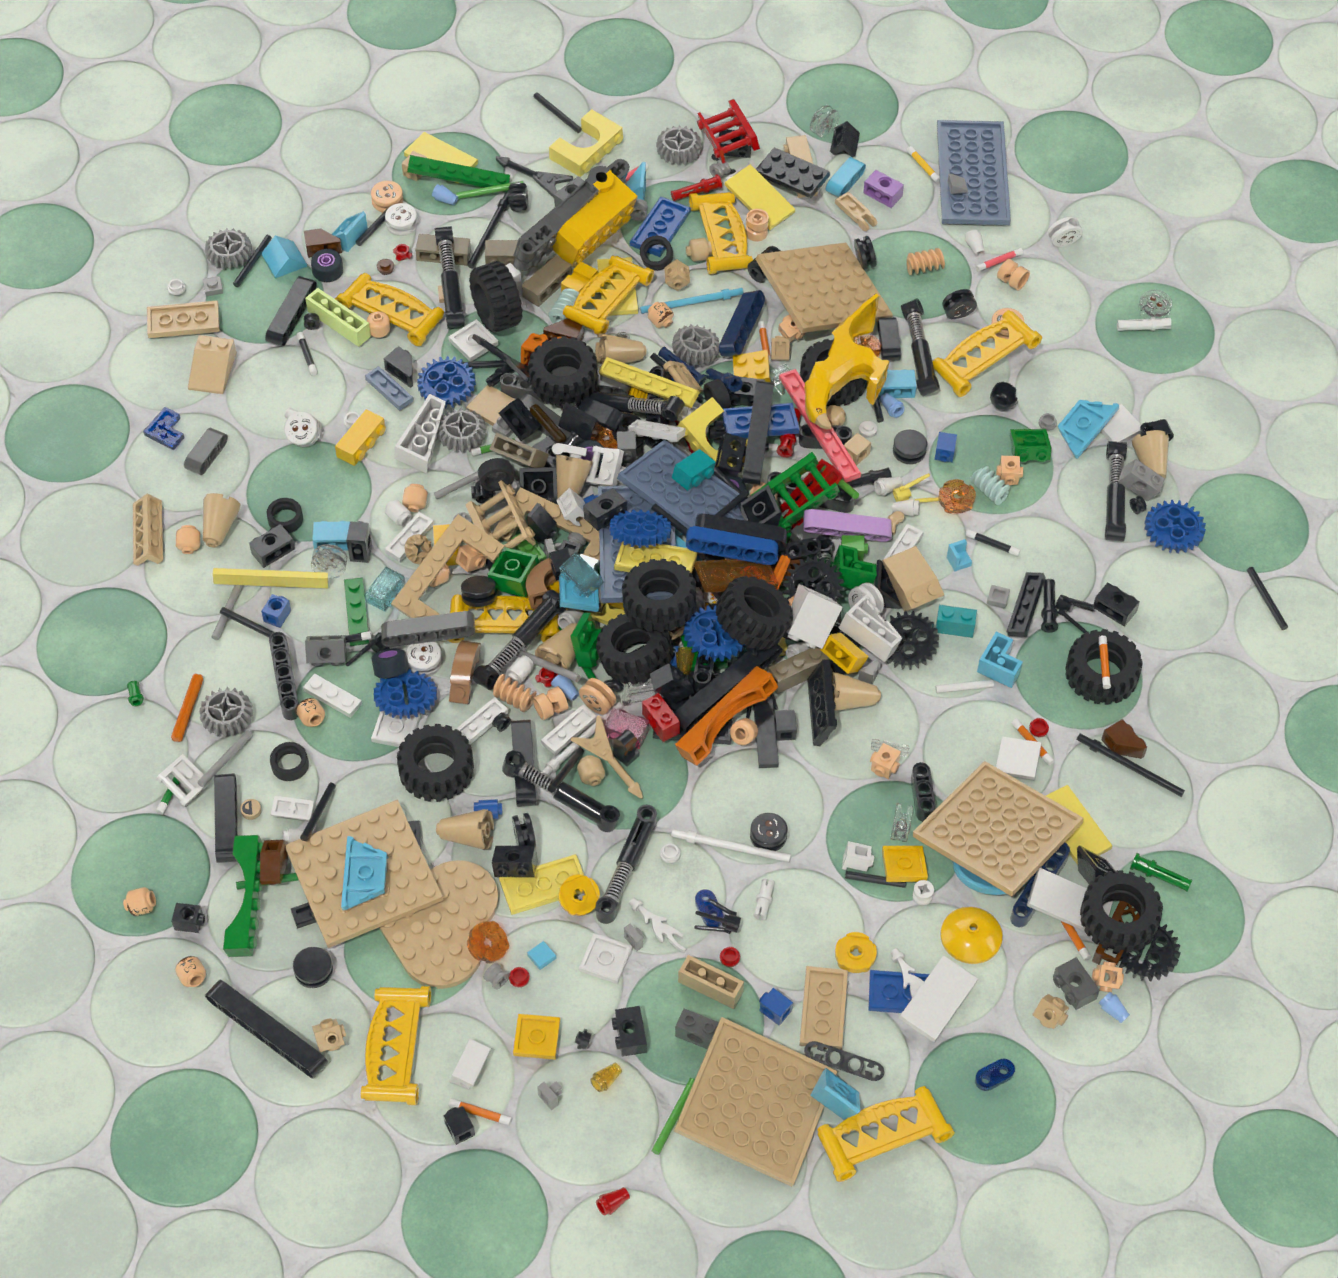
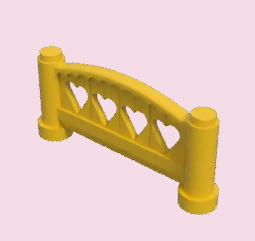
M730 192L706 195L689 194L691 211H700L707 240L711 243L712 257H707L706 259L708 274H716L717 271L745 269L753 261L752 256L747 255L745 227L739 213L733 206L735 196ZM720 208H725L727 216H721L714 212ZM727 220L730 222L729 226L731 228L726 229L717 225ZM727 233H732V238L735 241H728L721 237ZM730 246H736L738 254H732L724 250Z
M611 256L609 260L610 266L601 270L585 284L577 296L574 305L565 306L563 315L593 330L596 335L605 334L609 327V320H606V318L639 282L648 286L653 280L654 270L648 267H640L619 256ZM617 272L620 273L624 280L610 279V277L613 276V273ZM609 282L615 290L601 289L600 287H603L604 283ZM600 292L606 300L592 299L591 297L595 296V293ZM587 302H591L596 310L583 309L582 307H585Z
M368 273L360 274L343 293H340L335 298V300L348 309L354 305L369 313L377 311L386 313L390 323L409 331L407 334L408 340L415 346H421L426 341V336L444 317L442 308L430 309L422 301L401 289L371 281L372 278ZM368 290L380 293L378 296L366 298ZM386 296L389 299H393L394 302L381 305V298ZM398 303L409 307L406 310L395 312L396 304ZM412 310L424 314L423 316L410 319V312Z
M1007 310L1002 315L1003 320L990 324L968 336L945 359L939 357L934 359L933 367L953 388V392L958 397H963L971 389L969 380L1022 344H1025L1029 349H1034L1042 341V336L1037 331H1033L1013 311ZM1002 329H1008L1009 339L997 337L995 334L1000 333ZM993 338L995 340V349L982 346L981 344L987 342V339ZM974 348H980L981 358L968 356L967 353L972 352ZM961 357H965L967 367L953 365V362L958 361Z
M456 594L451 599L450 613L469 611L470 609H483L484 612L475 620V633H514L529 617L526 611H534L536 608L531 609L528 598L518 596H497L496 600L490 605L471 607L462 601V595ZM489 609L503 610L496 620H493L487 611ZM509 609L514 611L519 609L522 613L515 620H512L506 611ZM559 614L539 633L542 634V642H545L560 631L558 625ZM465 637L448 639L447 641L460 643Z
M431 987L376 988L374 998L375 1001H379V1004L373 1015L366 1040L365 1066L368 1084L361 1087V1099H365V1101L407 1102V1105H417L419 1086L410 1082L420 1007H430ZM390 1007H394L404 1014L391 1022L386 1021L388 1016L387 1009ZM388 1026L401 1033V1035L390 1041L383 1040V1037L386 1035L384 1029ZM384 1046H389L399 1053L386 1061L380 1060V1057L383 1055L381 1049ZM383 1065L396 1073L383 1081L377 1079L380 1075L379 1068Z
M926 1086L916 1089L914 1097L880 1102L862 1109L858 1114L848 1117L834 1128L824 1124L817 1129V1135L834 1168L833 1174L838 1182L852 1178L856 1174L854 1165L928 1135H932L936 1143L947 1141L954 1135L955 1132L951 1124L946 1123L936 1101ZM910 1108H916L918 1111L916 1124L902 1117L900 1113L908 1111ZM891 1115L897 1116V1131L895 1132L883 1125L881 1120L884 1118L889 1119ZM871 1123L878 1124L877 1139L875 1140L862 1132L861 1128L863 1126L869 1127ZM853 1130L859 1133L857 1147L843 1140L841 1136L843 1134H850Z

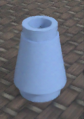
M437 184L432 192V197L437 201L453 206L458 201V196L444 185Z
M888 393L880 397V401L891 417L897 418L903 414L905 408L901 401Z
M557 675L551 682L553 688L560 687L565 697L571 701H574L579 696V692L570 679Z
M1109 992L1099 1002L1102 1006L1101 1009L1120 1023L1130 1015L1116 994L1113 995Z

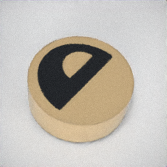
M248 799L241 804V814L245 819L253 820L260 816L261 806L257 800Z

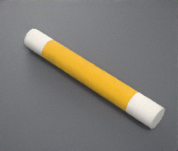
M912 146L908 147L907 152L938 183L940 179L938 174Z

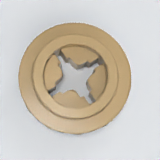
M420 534L412 535L405 543V554L415 564H421L432 549L431 541H428L426 536ZM421 545V549L423 550V552L418 553V548L416 546Z

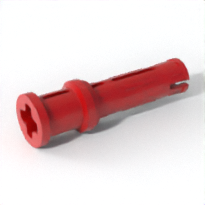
M718 174L709 179L703 178L699 183L671 191L672 200L676 201L689 197V194L702 192L707 194L711 190L722 189V181Z
M794 408L796 418L799 424V420L802 414L800 413L798 408ZM795 434L781 435V443L776 451L781 457L787 458L792 456V447L796 443Z

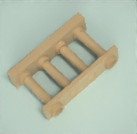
M499 481L498 483L502 491L482 505H476L472 501L465 504L474 525L497 541L519 526L521 534L506 543L504 547L512 549L524 540H527L533 546L536 544L533 538L535 534L527 525L514 497L515 491L510 484L506 485L503 481ZM506 498L508 506L488 519L484 517L486 510ZM512 512L515 519L495 533H492L490 530L491 525Z

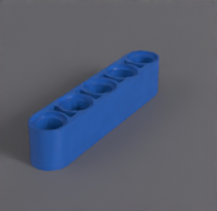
M692 526L687 530L686 547L690 551L765 565H773L778 560V544L774 540Z

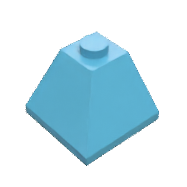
M646 162L641 163L625 184L638 196L637 199L642 200L645 199Z

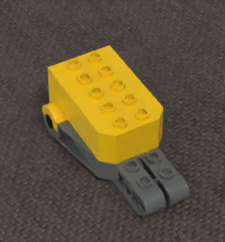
M617 159L608 167L596 166L592 168L585 181L518 239L517 247L513 254L515 256L513 262L515 268L520 271H526L531 266L538 265L544 255L548 256L552 251L570 263L572 267H576L631 219L630 214L635 209L634 204L638 197L624 184L630 168L628 162L624 159Z

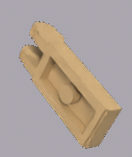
M850 192L835 199V204L856 224L858 223L863 231L869 230L868 223L873 227L878 224L870 211Z

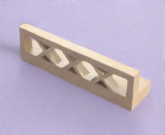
M148 493L133 503V564L137 566L147 559L157 564L163 561L162 500Z

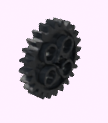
M807 556V562L800 559L801 565L794 563L795 570H788L791 576H785V578L789 582L783 584V586L788 588V590L783 592L789 595L787 597L788 600L796 594L797 586L800 582H804L805 587L812 590V584H816L817 589L814 591L832 598L838 604H840L837 600L838 597H844L840 594V591L845 590V588L840 586V584L844 583L845 580L839 579L843 573L836 572L839 567L836 565L832 567L833 562L829 560L826 563V558L824 557L819 561V557L815 556L812 561L811 557ZM818 569L819 575L816 578H812L813 570ZM830 583L831 589L828 592H824L825 584Z
M906 610L902 616L897 612L896 618L890 615L889 623L902 639L895 652L887 659V663L894 662V668L900 664L902 670L905 668V665H908L909 670H912V665H915L917 668H919V663L926 665V658L932 660V654H936V648H939V642H937L939 640L938 629L933 628L934 622H929L928 616L922 619L921 612L918 616H915L914 611L911 612V615H908ZM905 626L911 627L908 630L903 629ZM919 637L926 638L923 641L917 640ZM908 650L913 651L912 654H906L905 652Z
M1167 924L1162 927L1159 926L1143 963H1139V960L1146 947L1145 944L1140 950L1133 948L1132 951L1137 955L1123 952L1119 960L1121 961L1119 968L1126 967L1125 974L1133 972V978L1140 975L1141 981L1144 980L1145 976L1148 977L1150 982H1152L1153 976L1157 980H1160L1162 975L1167 977L1169 971L1173 972L1175 966H1177L1178 958L1181 954L1179 952L1180 944H1176L1178 937H1172L1173 930L1166 931ZM1156 943H1160L1164 947H1159L1156 945ZM1148 960H1154L1156 964L1150 963Z

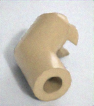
M900 511L894 512L887 518L892 521V535L895 534L896 525L904 521V514Z

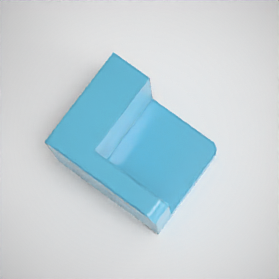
M965 539L948 546L947 559L954 572L972 566V560L966 552L967 541Z

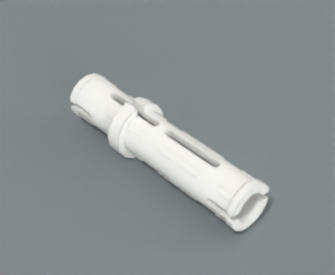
M1151 317L1150 319L1117 320V331L1171 329V318L1159 319Z

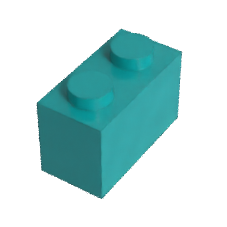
M698 449L675 465L671 478L688 491L693 487H697L703 480L709 479L714 474L713 469L716 461Z
M939 604L936 620L938 633L973 638L977 610Z

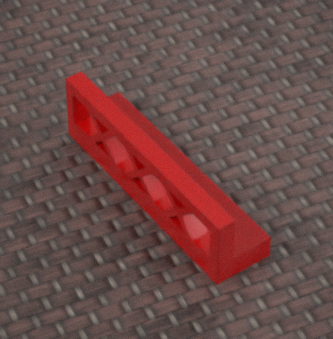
M821 459L818 462L819 464L816 466L818 471L824 466L826 467L821 475L830 486L834 483L838 484L843 478L842 474L825 460ZM809 473L803 479V482L807 486L813 481L808 489L815 497L824 490L813 475ZM798 486L790 494L799 508L808 502ZM801 495V497L797 501H795L797 496ZM785 501L779 507L782 514L785 510L789 509L783 518L793 513ZM804 517L794 523L790 529L792 530L795 526L802 524Z

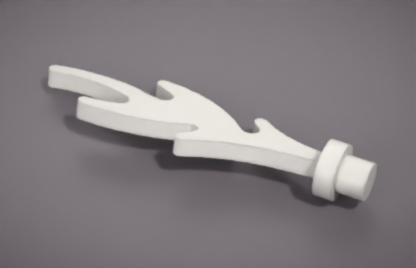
M635 898L630 900L629 904L632 906V910L641 913L646 925L649 919L652 921L653 932L661 943L664 940L662 935H665L674 947L682 952L686 951V948L678 944L672 936L675 935L682 939L683 934L675 928L664 924L667 922V918L649 912L642 907L643 902L640 900L637 901Z
M897 948L893 949L890 953L893 956V962H898L903 975V988L906 989L909 984L911 997L913 998L924 981L908 973H914L915 969L903 961L905 956L902 952H899Z

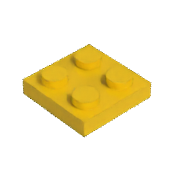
M768 350L733 356L734 375L765 379L766 382H771Z
M882 846L886 882L927 881L928 875L923 846Z
M518 1014L513 1056L556 1060L560 1017Z

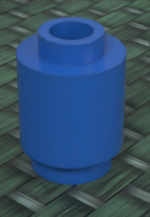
M498 799L474 802V811L483 809L491 811L493 819H499V815H502V803H498Z

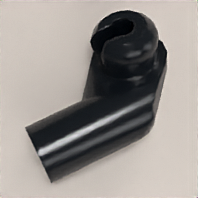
M610 679L604 681L610 689L614 688L615 692H620L624 689V685L620 680Z

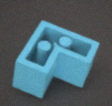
M995 632L979 659L977 669L978 673L1010 688L1013 687L1019 677L1023 661L1009 655L1013 639Z

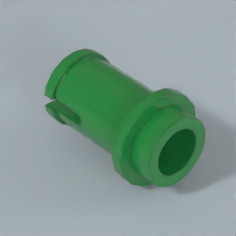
M130 681L127 684L129 691L128 701L132 706H140L144 700L140 691V684L137 681Z

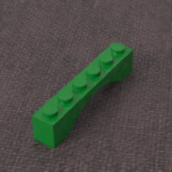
M259 835L234 837L233 856L243 870L245 893L238 914L225 929L223 950L228 957L253 956V949H256L257 946L255 930L259 926L257 911L260 910V899L258 897L259 892L262 891L260 883V852L264 843Z

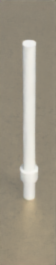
M617 702L606 714L601 716L603 724L623 708L620 702ZM596 722L578 738L589 739L595 733ZM573 742L559 756L551 759L540 773L544 772L543 775L547 774V776L555 773L560 768V764L580 746Z
M673 829L671 837L687 840L686 842L695 844V842L785 862H790L791 854L703 836L690 830L685 832Z

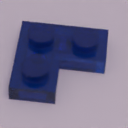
M164 407L144 429V436L174 450L184 439L183 433L173 429V426L181 419L180 414Z

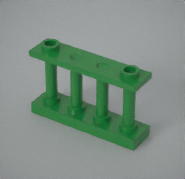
M813 452L753 493L755 494L767 485L771 487L774 495L780 493L793 511L786 518H783L781 515L778 526L785 528L786 531L804 517L805 510L816 509L825 501L834 499L838 492H840L836 483L830 486L818 471L816 466L819 463ZM806 472H810L824 490L815 497L801 479V476ZM790 483H795L808 500L800 508L786 490V486Z

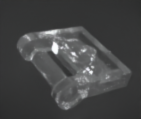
M651 678L645 683L631 684V682H628V684H624L623 705L629 706L631 703L642 702L657 694L658 692L653 689Z

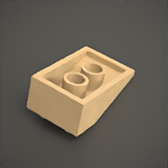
M199 335L194 349L188 390L216 394L224 393L237 354L233 339Z
M916 546L882 560L904 611H909L944 596L936 575Z

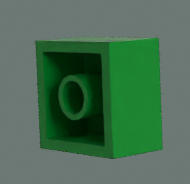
M504 547L487 575L495 581L497 591L526 597V579L532 569L539 564L538 556Z

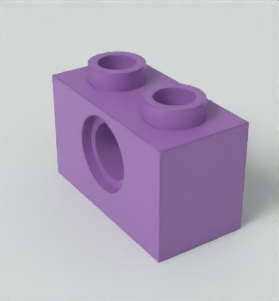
M875 170L864 181L863 193L892 208L903 196L904 184Z

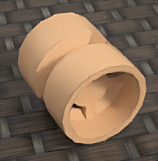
M752 209L747 213L746 235L748 239L758 242L767 237L769 216L765 210Z
M1007 259L997 273L998 279L1005 283L1009 282V285L1016 290H1020L1030 276L1029 270L1022 266L1018 267V263L1011 259Z
M558 686L548 690L546 695L541 693L532 698L534 707L542 720L552 717L554 712L559 714L568 709L566 697Z

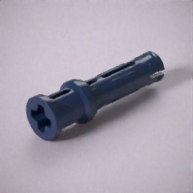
M665 346L661 348L658 353L659 357L663 358L666 362L684 363L700 387L705 383L706 375L700 374L693 365H687Z
M709 368L705 372L709 374L706 375L707 379H720L725 387L732 392H737L742 387V379L739 376L731 373H722L713 368Z

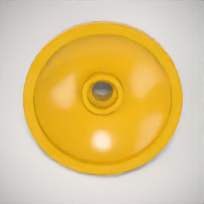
M962 907L952 911L943 921L940 933L941 942L945 950L956 960L968 964H979L993 958L1001 947L1003 937L1001 926L996 918L989 912L977 907Z

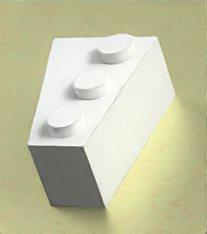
M865 595L845 614L839 629L885 662L895 652L902 637L888 620L884 621L879 614L880 610L877 607L874 608L869 602L870 598Z

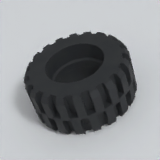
M495 261L474 268L469 275L470 290L474 306L482 324L485 325L486 329L494 333L517 326L523 317L522 302L516 282L508 267L502 262Z
M561 336L562 338L557 339V337H554L550 341L546 340L542 342V346L538 345L534 349L535 352L530 356L528 367L532 390L540 399H545V402L549 404L555 403L557 406H561V404L566 402L570 405L574 402L577 404L584 397H589V393H593L598 383L596 354L589 345L586 346L585 342L582 340L577 341V338L574 337L570 339L567 336ZM559 366H571L578 369L575 373L568 376H555L549 373Z
M824 339L823 342L818 341L803 354L800 365V377L804 383L809 380L815 362L825 361L829 357L828 353L833 340ZM859 378L848 382L831 396L826 406H840L842 404L845 406L850 404V401L855 402L864 393L867 380Z
M650 559L649 562L639 563L638 567L634 566L626 574L622 583L624 613L633 624L636 623L637 627L641 629L646 628L650 632H653V630L658 632H664V630L672 631L677 626H683L685 621L688 622L691 619L692 614L696 610V582L692 573L686 570L685 566L682 564L678 565L673 560ZM654 591H666L673 594L670 598L663 600L650 599L645 595Z
M742 576L734 579L729 583L716 603V616H718L719 624H722V629L728 632L732 639H736L741 645H747L748 648L755 647L757 650L776 646L793 621L792 607L789 605L788 599L784 598L783 593L777 590L774 585L753 576L749 578L748 576Z
M622 613L617 615V618L609 620L607 626H603L596 643L598 656L607 675L611 676L615 681L620 680L624 684H628V682H631V684L648 682V679L651 678L650 673L670 663L674 652L668 630H664V632L653 630V632H650L646 628L641 629L636 626V623L633 624L625 614L622 615ZM648 642L643 648L635 652L623 653V650L633 643Z
M1102 629L1101 631L1092 630L1090 634L1088 632L1082 634L1080 638L1074 641L1069 650L1065 667L1066 679L1069 680V686L1072 689L1075 688L1074 692L1078 696L1082 695L1084 696L1083 699L1087 701L1092 700L1095 704L1102 702L1105 705H1109L1113 701L1118 703L1123 698L1127 699L1131 692H1134L1143 665L1141 653L1136 649L1135 643L1133 641L1129 642L1128 637L1119 635L1117 631L1108 632V629ZM1100 636L1107 637L1108 660L1114 663L1120 670L1119 673L1110 675L1111 688L1109 689L1103 688L1102 674L1095 672L1087 663L1093 659H1100Z
M428 724L424 725L422 729L416 728L413 730L412 735L409 733L404 738L405 742H401L397 752L400 781L409 793H414V797L418 799L423 797L424 801L431 802V799H435L436 802H440L444 798L449 800L453 798L454 794L459 795L462 793L463 787L466 788L470 784V779H472L474 773L472 747L467 737L462 736V732L458 729L452 730V726L449 725L442 727L441 724H435V726H429ZM435 753L445 754L454 760L448 768L439 772H428L418 766V763L424 757Z
M1117 870L1116 873L1109 871L1104 874V877L1102 875L1096 877L1094 882L1088 885L1080 908L1081 925L1085 927L1084 931L1087 936H1092V941L1095 944H1102L1101 948L1106 950L1111 948L1113 952L1120 953V950L1129 953L1132 952L1133 948L1140 950L1144 944L1148 945L1156 935L1163 910L1160 894L1158 891L1154 892L1155 887L1151 882H1145L1146 878L1141 875L1137 877L1135 873L1130 871L1129 873H1123V870ZM1114 900L1127 902L1137 910L1140 918L1129 923L1118 922L1106 914L1102 905Z

